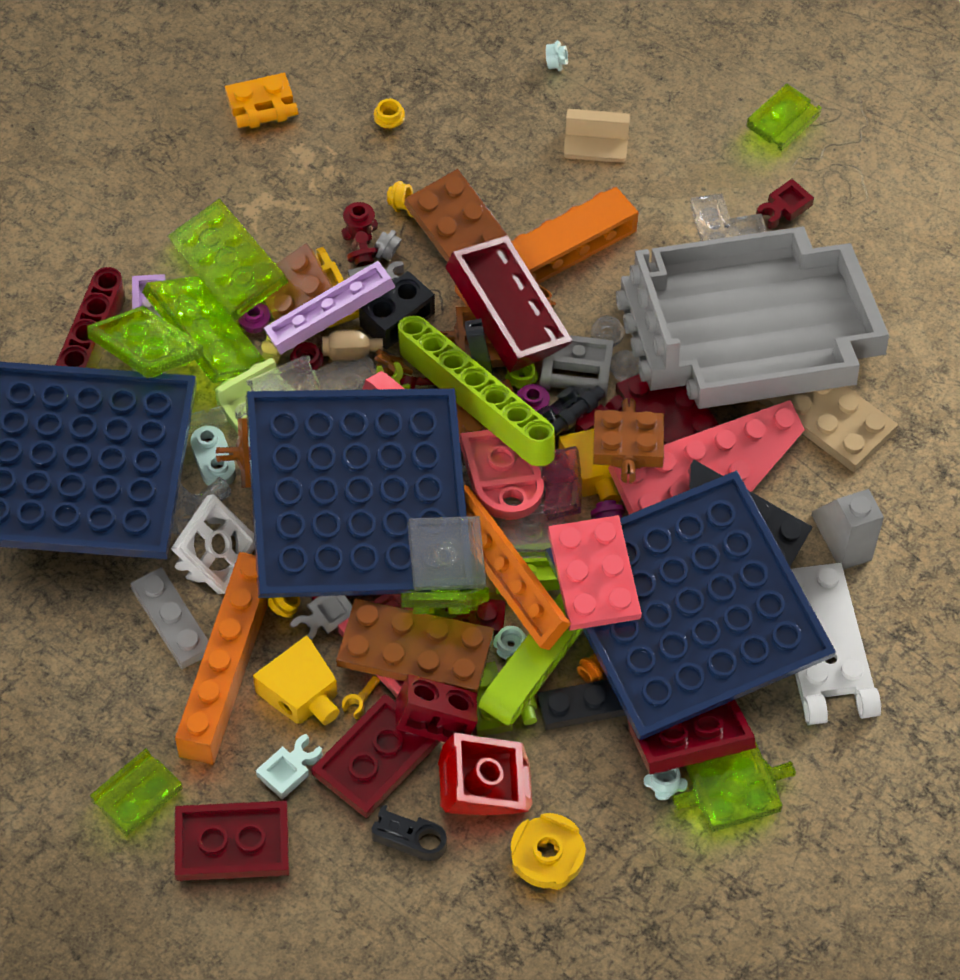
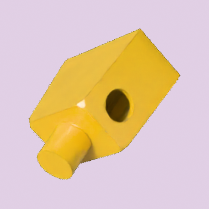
M594 429L559 436L558 457L579 495L587 497L598 494L600 502L615 500L618 503L621 500V496L608 470L610 465H593Z
M307 635L253 675L255 692L296 724L303 723L314 714L323 725H328L340 713V710L332 702L338 695L336 678Z

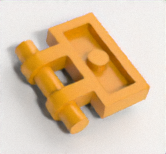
M285 72L225 86V94L232 115L235 117L237 128L249 126L250 129L260 127V123L277 120L279 123L287 121V117L299 115L297 104L293 103V94Z

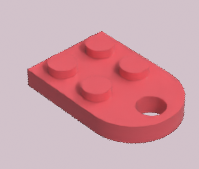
M489 430L460 433V446L473 493L488 513L493 517L504 520L521 519L532 514L539 507L543 496L544 481L540 467L527 463ZM514 497L519 499L521 504L511 506L506 504L504 499Z

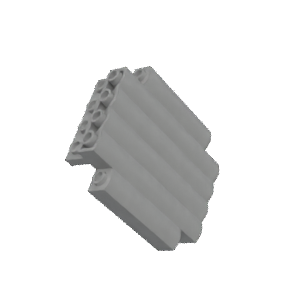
M804 226L652 248L651 262H649L650 253L648 249L635 251V263L630 265V275L621 277V290L616 291L618 310H624L625 313L623 315L625 332L632 335V354L640 359L638 367L641 381H647L651 391L686 385L688 398L690 400L694 399L698 409L857 385L860 366L858 359L886 355L889 333L851 243L812 248Z

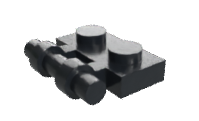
M571 386L561 391L557 396L558 400L552 405L545 406L537 412L554 426L555 436H557L562 431H568L575 426L576 420L584 413H591L596 409L598 402L606 394L600 386H596L592 390L590 388H575Z

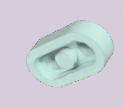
M202 426L195 430L191 436V447L204 483L216 489L229 486L236 477L235 462H217L216 456L229 455V453L216 454L217 447H228L223 432L214 426ZM205 439H212L209 442L203 441ZM217 465H222V466H223V467L220 468V469H214V468H213L214 466H217Z

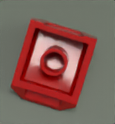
M453 733L442 745L438 761L440 806L446 813L502 815L529 811L533 804L530 763L524 745L521 742Z

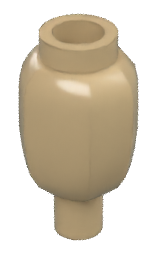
M336 330L331 332L329 336H322L323 356H330L336 362L361 360L369 352H376L378 349L383 350V338H369L361 331Z

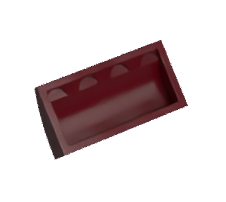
M508 236L452 252L445 268L476 319H482L484 332L509 373L534 364L571 344L572 339Z

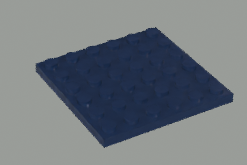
M0 362V547L167 559L197 385L196 376Z
M455 388L247 391L245 397L258 598L471 592L473 581Z
M737 470L620 518L642 613L641 618L584 628L583 631L639 741L835 656L836 650ZM549 547L545 550V556L558 580L552 549Z

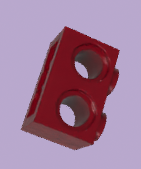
M408 674L396 698L395 729L446 742L453 733L471 735L478 722L476 692Z

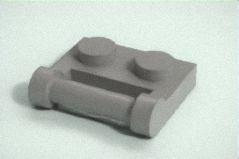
M570 335L572 339L570 345L544 358L540 386L546 390H550V387L566 389L571 386L575 388H590L592 390L594 387L600 386L606 394L605 397H607L613 340ZM554 368L599 374V378L592 379L552 374Z

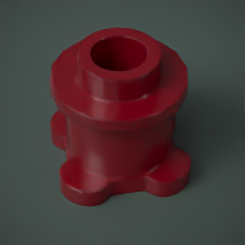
M355 202L348 205L343 212V220L347 226L341 231L342 238L347 241L353 240L357 232L363 231L368 235L367 245L372 242L371 235L378 228L374 209L364 202Z

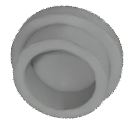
M391 230L389 234L383 232L378 238L374 247L378 248L376 258L379 260L384 258L390 261L397 251L402 239L396 236V231Z

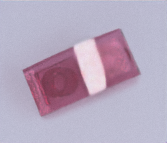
M576 446L555 450L554 460L550 464L542 466L541 478L546 485L543 511L548 520L581 513L582 480L579 451Z

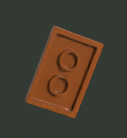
M459 169L452 171L405 198L404 205L446 262H448L454 251L508 236Z

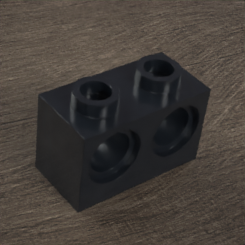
M409 271L399 278L392 279L395 288L359 308L360 327L372 338H383V348L385 350L399 341L398 323L400 320L408 316H419L427 320L435 314V294Z

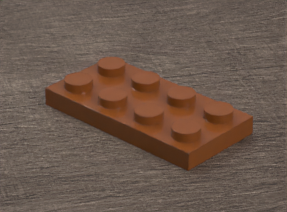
M355 598L336 663L337 667L405 681L407 675L411 674L476 692L478 697L494 637V628Z

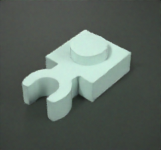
M307 734L300 736L296 740L295 749L291 753L282 746L256 770L257 777L282 800L309 776L308 769L305 766L316 764L323 756L320 746L310 753L303 751L310 743Z

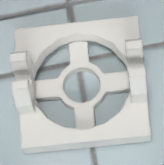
M214 494L207 495L171 547V550L180 557L176 562L175 568L181 571L188 570L189 572L185 576L187 580L197 583L206 582L217 594H225L239 552L252 554L255 549L254 533ZM206 520L209 524L221 525L217 530L213 531L204 521ZM196 532L205 539L206 552L201 559L196 556L194 549V536ZM216 534L221 535L225 540V549L221 554L216 553L211 545L212 538ZM230 536L235 537L236 553L232 550V540ZM223 557L230 564L226 569L220 571L209 569L215 558Z

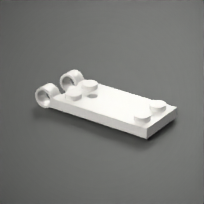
M833 563L791 569L836 650L834 656L836 662L834 664H828L823 661L795 674L807 725L827 723L828 711L825 697L847 694L855 695L857 710L861 719L880 716V696L877 688H874L842 564Z

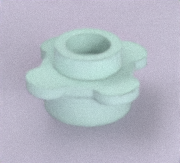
M678 768L651 775L647 774L644 777V785L651 787L655 792V797L659 800H668L676 792H683L688 787L687 780L680 778V770Z

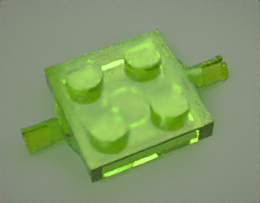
M756 743L755 749L687 765L686 769L693 784V790L673 795V803L676 805L677 811L698 805L704 812L711 831L722 830L781 812L783 804L776 790V781L792 776L795 777V767L792 761L771 767L762 757Z

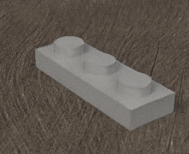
M161 567L131 582L133 593L180 668L183 670L202 660L208 639L163 568Z

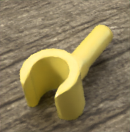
M267 335L261 345L263 351L262 360L266 361L269 358H273L276 364H278L281 355Z

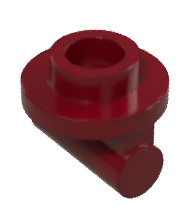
M363 231L356 233L351 244L353 252L346 256L347 261L350 263L354 262L356 267L372 264L378 252V248H368V235Z

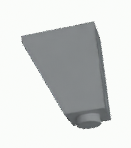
M869 489L838 498L812 511L811 516L835 562L841 563L843 570L872 561L884 516Z

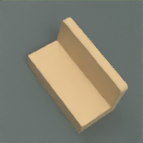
M567 108L563 157L625 163L630 114Z

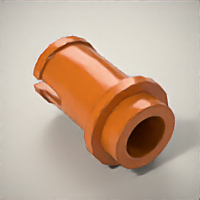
M595 653L589 658L583 657L579 662L580 665L577 667L580 677L587 683L601 681L604 671Z

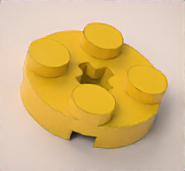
M554 813L540 814L539 818L523 821L515 830L511 840L510 853L513 870L523 880L536 887L552 888L555 890L563 889L567 886L568 882L580 873L584 865L586 847L582 836L579 834L580 830L570 819ZM548 843L553 844L554 852L557 855L546 858L537 849L539 847L546 848Z

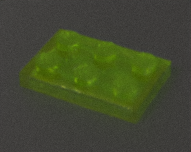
M144 306L87 326L89 339L146 378L157 377L163 372L185 366L189 362L203 357L202 344Z

